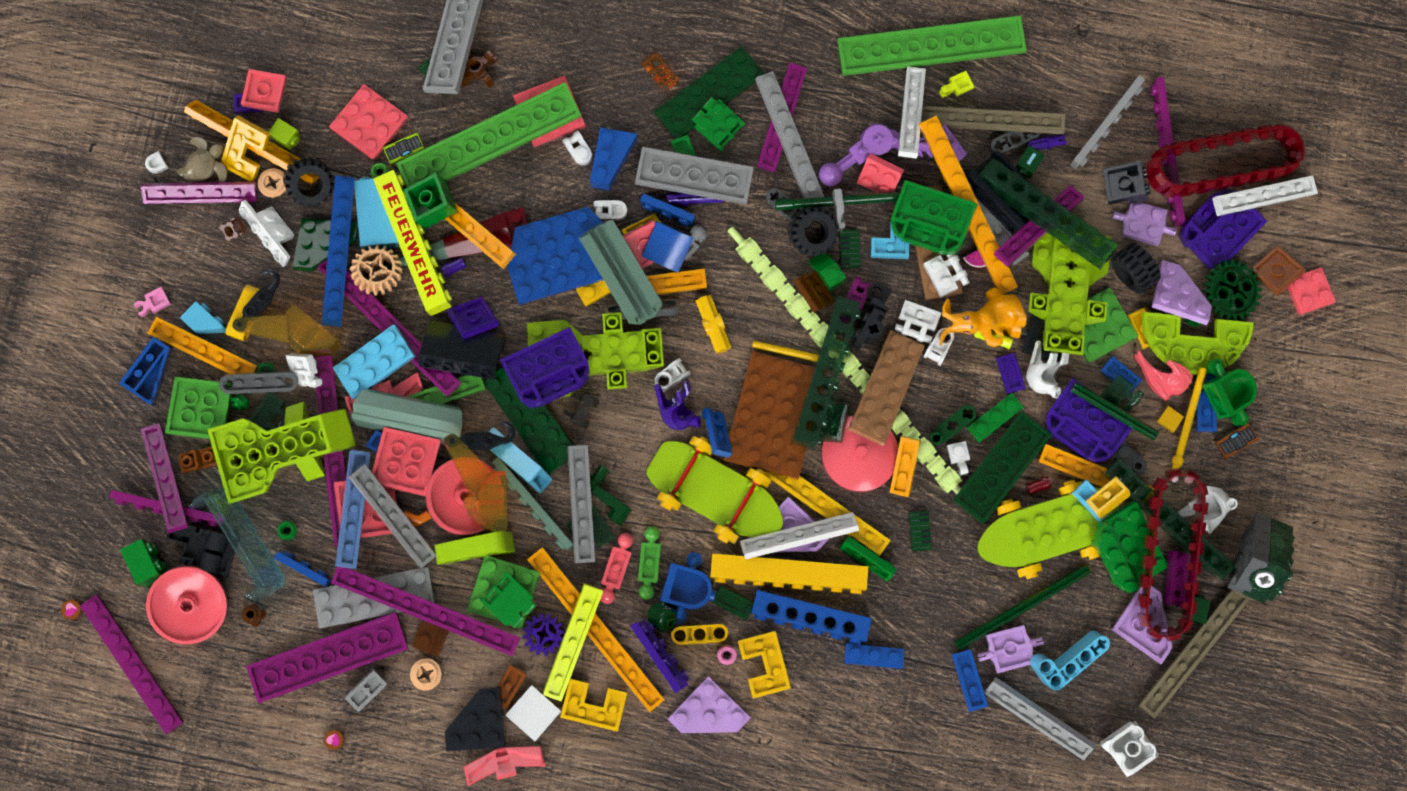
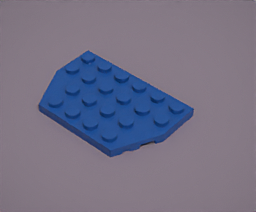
M589 207L515 227L511 250L516 255L508 264V272L519 305L603 281L579 240V237L586 231L604 223Z

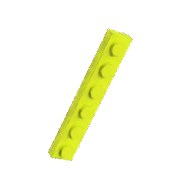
M584 583L542 694L544 696L562 701L601 599L602 589Z

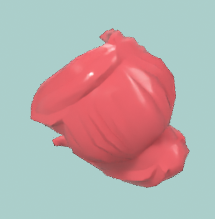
M1140 350L1137 351V354H1134V359L1141 367L1147 385L1163 400L1167 401L1172 395L1178 396L1188 389L1189 384L1192 383L1193 375L1183 365L1169 360L1167 365L1170 366L1169 369L1172 373H1164L1153 367L1144 358Z

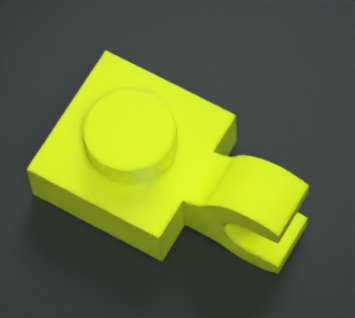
M967 71L950 77L948 80L950 84L941 87L939 94L944 98L955 92L956 96L973 90L974 85Z

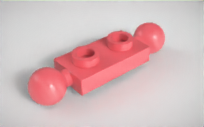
M622 533L618 537L620 547L612 548L601 582L602 585L606 586L600 599L605 604H610L614 601V588L618 590L621 588L632 552L626 551L633 544V537L629 533Z

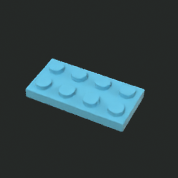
M393 324L334 366L333 369L350 397L355 400L362 390L373 388L415 358L416 355L397 325Z

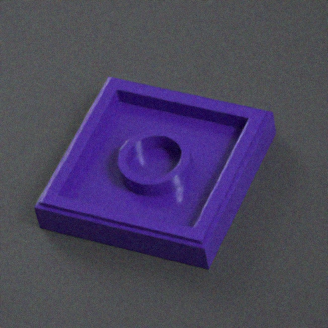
M482 296L447 309L449 317L463 339L499 326L498 320Z

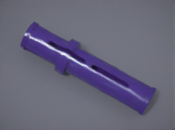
M666 193V201L670 205L684 204V206H688V204L723 203L722 200L700 198V196L690 194Z

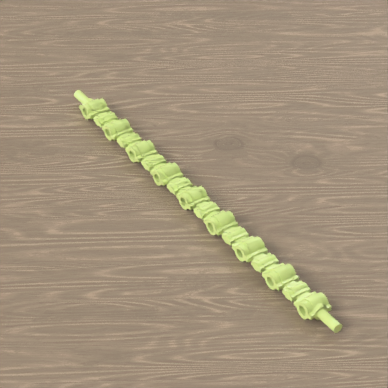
M731 227L728 233L739 244L735 250L740 257L747 263L752 261L751 267L757 274L763 273L760 278L766 287L772 292L777 290L775 293L782 302L787 301L784 306L796 320L799 318L803 319L800 323L807 331L809 329L812 330L809 335L821 349L825 346L827 347L825 352L831 359L836 357L837 360L834 361V364L839 371L846 377L851 375L850 381L857 388L859 386L862 387L859 392L863 395L870 375L863 368L861 370L858 369L861 366L858 359L849 350L845 353L843 352L845 347L839 340H833L836 338V335L824 321L821 324L818 323L820 321L818 315L813 311L809 312L811 308L804 297L799 293L794 295L793 293L796 291L789 283L784 284L787 279L775 265L769 267L771 262L764 254L762 256L759 255L762 253V250L751 237L744 240L738 231ZM899 409L891 430L896 435L901 432L902 436L921 440L917 460L921 464L928 463L925 467L932 475L935 473L938 475L934 479L944 491L949 493L953 490L957 495L961 490L958 484L962 481L959 475L950 466L945 469L944 465L946 463L939 455L937 457L934 456L937 451L925 437L918 438L921 434L914 426L909 427L912 422Z

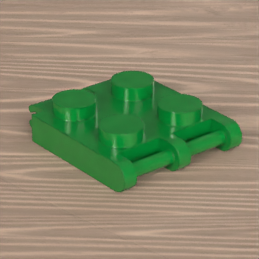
M711 97L702 107L706 113L699 110L691 120L696 124L694 128L718 151L722 152L724 150L723 147L730 139L733 140L735 133L746 124L720 99L716 101Z
M505 571L504 577L492 586L493 589L485 597L480 599L507 627L511 625L515 629L525 619L521 612L529 615L537 606L532 601L535 597L508 571ZM508 578L509 580L501 588H499L502 585V583ZM496 591L497 593L488 602L487 600Z

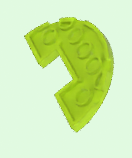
M1150 312L1141 313L1143 332L1154 354L1166 365L1169 360L1183 365L1192 375H1198L1199 368L1206 369L1207 362L1213 359L1221 360L1224 368L1233 364L1241 356L1245 347L1248 346L1254 325L1252 322L1216 319L1214 320L1213 338L1180 335V316Z

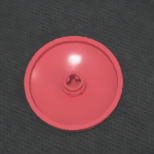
M850 416L837 422L828 431L822 445L823 466L828 476L838 486L853 492L872 491L885 484L893 475L898 444L892 431H890L884 446L849 431L848 429L854 417Z
M460 457L445 462L434 471L427 484L426 505L431 517L441 528L453 534L472 535L487 529L498 518L503 506L504 491L500 478L488 464L475 458Z
M179 566L163 573L151 586L146 600L147 616L154 630L163 638L177 644H195L211 637L222 625L228 608L227 595L221 582L212 573L196 566Z

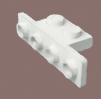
M247 200L242 201L239 208L240 216L248 222L252 231L259 236L263 245L273 254L274 259L282 267L286 266L290 255L281 244L293 239V232L272 206L256 213Z

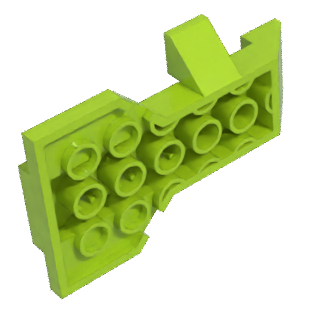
M1056 227L1055 230H1049L1033 245L1031 265L1043 276L1044 281L1048 284L1047 295L1030 293L1028 312L1045 320L1043 331V347L1045 351L1083 355L1085 325L1106 321L1108 302L1088 300L1087 302L1088 288L1108 274L1111 237L1094 235L1092 231ZM1070 247H1073L1075 251L1071 252ZM1068 265H1072L1073 269L1070 270ZM1066 282H1069L1071 284L1070 288L1067 287Z
M621 312L602 314L604 334L583 336L566 320L527 323L528 346L570 327L583 353L589 352V354H592V356L588 357L589 376L607 374L608 390L627 388L626 373L644 372L664 366L661 328L623 333ZM573 391V392H571V393H569V394H567V395H565V396H571L575 391Z
M305 402L286 407L285 425L269 431L246 418L208 429L228 504L267 493L279 469L296 464L306 481L326 476L321 456L357 446L346 409L309 418ZM274 447H277L276 453H272ZM256 452L259 453L258 458H254V454H256ZM238 458H241L240 464H236Z

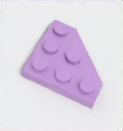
M1162 260L1159 267L1161 279L1156 282L1152 307L1207 325L1212 308L1210 303L1181 265Z
M789 497L779 506L783 518L781 530L814 522ZM828 539L777 552H817Z
M1140 586V589L1137 590L1111 630L1157 663L1162 664L1173 648L1172 643L1166 640L1165 637H1162L1161 640L1154 638L1146 632L1148 627L1140 625L1137 613L1141 612L1140 607L1137 605L1138 593H1142L1143 587ZM1151 586L1150 598L1153 600L1152 605L1148 607V614L1152 615L1153 620L1149 623L1152 628L1156 624L1161 626L1160 632L1167 631L1168 624L1163 609L1162 595Z
M708 676L668 720L681 733L738 732L751 717Z

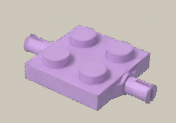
M1141 202L1129 204L1128 211L1125 214L1114 211L1112 219L1123 221L1122 237L1157 247L1160 244L1163 233L1175 236L1177 228L1166 226L1168 210Z
M1022 625L986 635L988 651L979 653L977 656L985 655V657L978 658L979 662L991 659L997 674L1030 665L1031 658L1033 657V647L1044 645V642L1036 643L1043 640L1042 637L1031 640L1026 633L1025 626Z

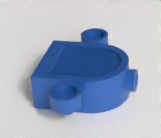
M696 552L690 553L687 557L689 567L671 563L664 586L661 602L677 606L675 610L677 615L676 625L685 623L687 619L685 609H700L708 601H714L716 590L712 589L709 578L703 572L696 570L702 564V557Z

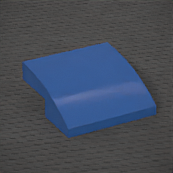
M656 221L641 256L668 269L679 272L693 237Z

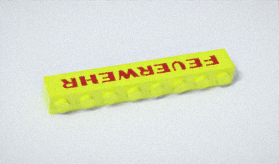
M392 170L374 178L373 181L426 312L433 316L451 308L450 300H452L448 289H444L443 284L445 280L441 272L438 273L436 269L439 266L434 256L431 257L429 252L432 250L431 245L422 235L425 234L424 228L414 220L404 193L403 185H405L402 175H397Z

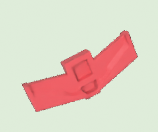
M416 372L394 387L389 380L375 385L372 390L407 397L423 391L424 388L419 373ZM344 396L348 410L352 415L353 402L355 400L350 396Z
M505 746L495 748L492 752L463 766L469 787L471 784L496 772L497 780L517 775L515 767H546L541 746Z

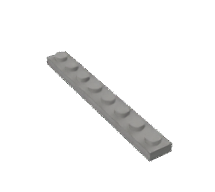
M774 72L756 77L755 81L802 197H824ZM828 206L813 207L825 209V211L829 210Z

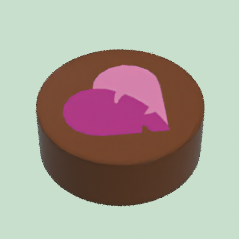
M75 600L66 601L61 607L62 616L69 620L78 619L83 611L80 607L81 604Z
M331 730L324 736V745L330 750L340 749L345 741L344 735L338 730Z

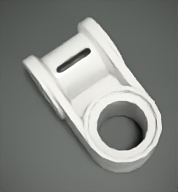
M942 328L937 332L923 356L937 362L939 366H941L954 339V333L948 334L949 341L943 342L942 346L939 345L940 334L946 328Z
M680 358L673 361L656 375L655 385L659 384L658 380L661 378H666L669 381L667 385H661L663 392L670 390L691 375V372L687 371L682 365Z

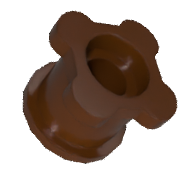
M234 217L227 224H221L220 230L223 231L225 239L231 241L233 238L243 235L246 231V226L240 218Z
M251 604L243 609L241 616L245 623L258 627L261 619L266 617V611L260 610L257 604ZM254 612V616L251 618L250 613Z

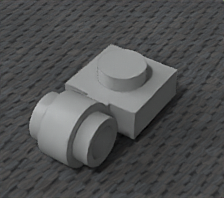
M695 225L689 232L693 237V241L685 256L686 261L699 249V245L695 242L702 243L708 236L706 230L701 226Z

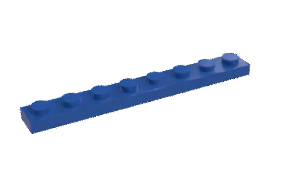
M335 175L322 326L340 328L342 324L355 179L353 177Z

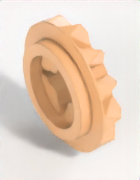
M276 168L267 169L262 172L258 178L260 192L264 196L271 198L281 197V194L286 192L283 178H285L284 172ZM270 177L272 178V180L278 181L276 183L277 189L273 188L272 186H269L271 184Z
M431 659L417 661L410 671L411 682L420 690L435 688L440 683L442 676L440 666ZM422 667L426 671L433 670V672H431V674L429 675L430 682L426 678L419 679L421 675H423Z

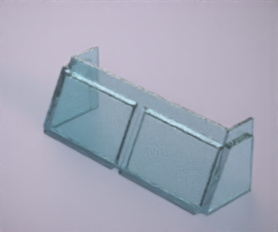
M224 488L207 491L192 500V504L188 505L192 509L200 511L208 506L257 588L245 595L244 598L259 602L286 585L284 582L286 577L261 536H256L257 530L240 502L228 504Z

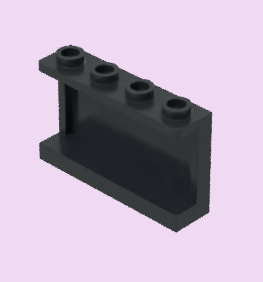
M998 150L978 168L971 170L966 175L975 197L1012 235L1017 233L1049 204L1045 197Z
M430 320L419 352V366L494 380L501 351H504L505 333L487 330L463 339L454 324Z

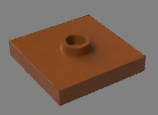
M1276 246L1253 266L1252 274H1258L1256 278L1274 294L1279 296L1303 275L1306 269L1279 246Z

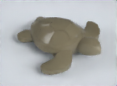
M199 137L192 138L190 143L195 145L198 150L188 157L184 168H179L177 174L183 176L188 183H196L209 179L215 171L219 181L226 182L228 178L227 167L215 161V158L222 154L223 146L216 144L209 150V144L206 140Z

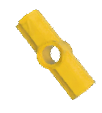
M706 295L696 300L704 330L707 336L709 335L715 353H723L731 349L724 330V322L720 313L716 310L711 295Z

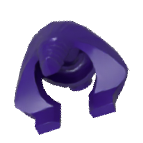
M689 380L683 382L684 391L682 388L678 389L676 392L677 396L670 400L666 399L660 384L654 386L662 421L671 429L684 430L689 426L701 427L700 416H694V412L688 410L684 405L685 398L692 390Z

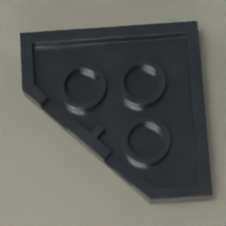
M501 686L480 688L446 729V752L506 746Z

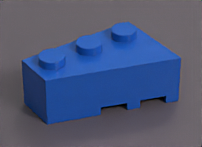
M600 127L590 178L591 188L610 191L621 168L638 142V135L636 133Z
M153 336L119 384L154 407L173 350Z

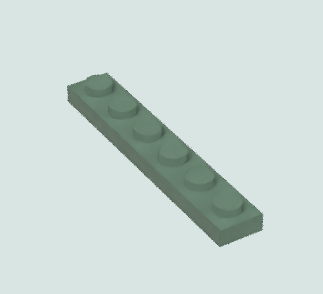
M497 457L492 461L495 465L494 471L500 477L502 475L505 476L508 480L506 485L513 492L516 489L520 494L517 498L524 506L529 504L533 509L530 513L537 521L541 519L545 523L543 528L549 535L553 533L558 538L555 541L562 550L566 548L570 551L574 547L571 541L500 458Z

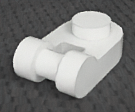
M578 130L571 137L562 139L563 144L577 164L587 165L591 162L592 152ZM578 142L580 146L574 149L572 144Z
M601 200L593 202L595 214L602 221H619L627 215V207L622 201ZM603 208H608V213H603Z

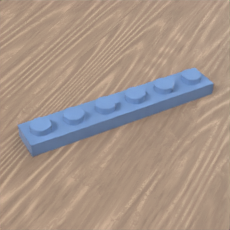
M349 451L335 567L357 568L365 498L348 476L363 464L369 469V452Z

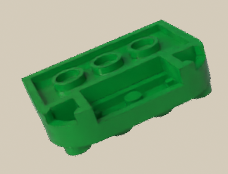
M905 180L891 217L892 230L894 235L902 242L938 254L954 255L965 244V238L978 204Z
M1134 500L1100 521L1096 525L1097 529L1093 540H1091L1092 546L1097 549L1111 577L1109 579L1110 582L1127 593L1140 589V575L1145 572V568L1142 567L1143 554H1147L1144 541L1145 535H1149L1150 529L1146 527L1145 517L1138 503ZM1155 546L1154 559H1157V565L1153 566L1152 577L1167 568V563L1159 546Z

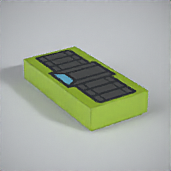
M417 132L383 147L391 166L425 149Z

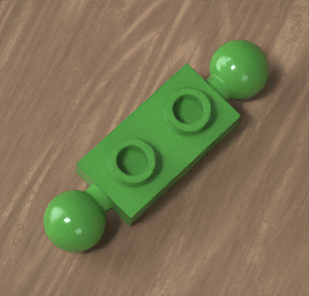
M650 526L645 530V538L648 540V543H641L638 582H644V585L639 589V595L645 600H649L654 596L655 591L651 583H658L661 544L655 543L660 537V531L655 526Z

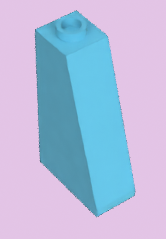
M363 177L358 181H354L361 249L368 251L369 245L372 249H375L376 245L380 249L384 246L387 249L400 247L373 179Z
M494 427L488 431L500 437H505ZM512 442L490 449L494 455L499 457L502 462L539 494L553 480L542 467Z

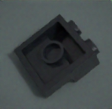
M1141 161L1103 169L1109 205L1125 201L1133 204L1148 200L1147 195L1151 194L1149 183L1146 184L1145 178H1147L1146 167H1143Z

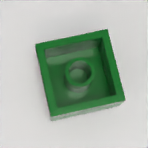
M434 173L404 189L415 222L425 229L458 212L447 181L438 173Z
M140 539L120 549L136 585L148 588L153 585L158 577L168 571L166 563L160 560L158 555L160 550L155 543Z

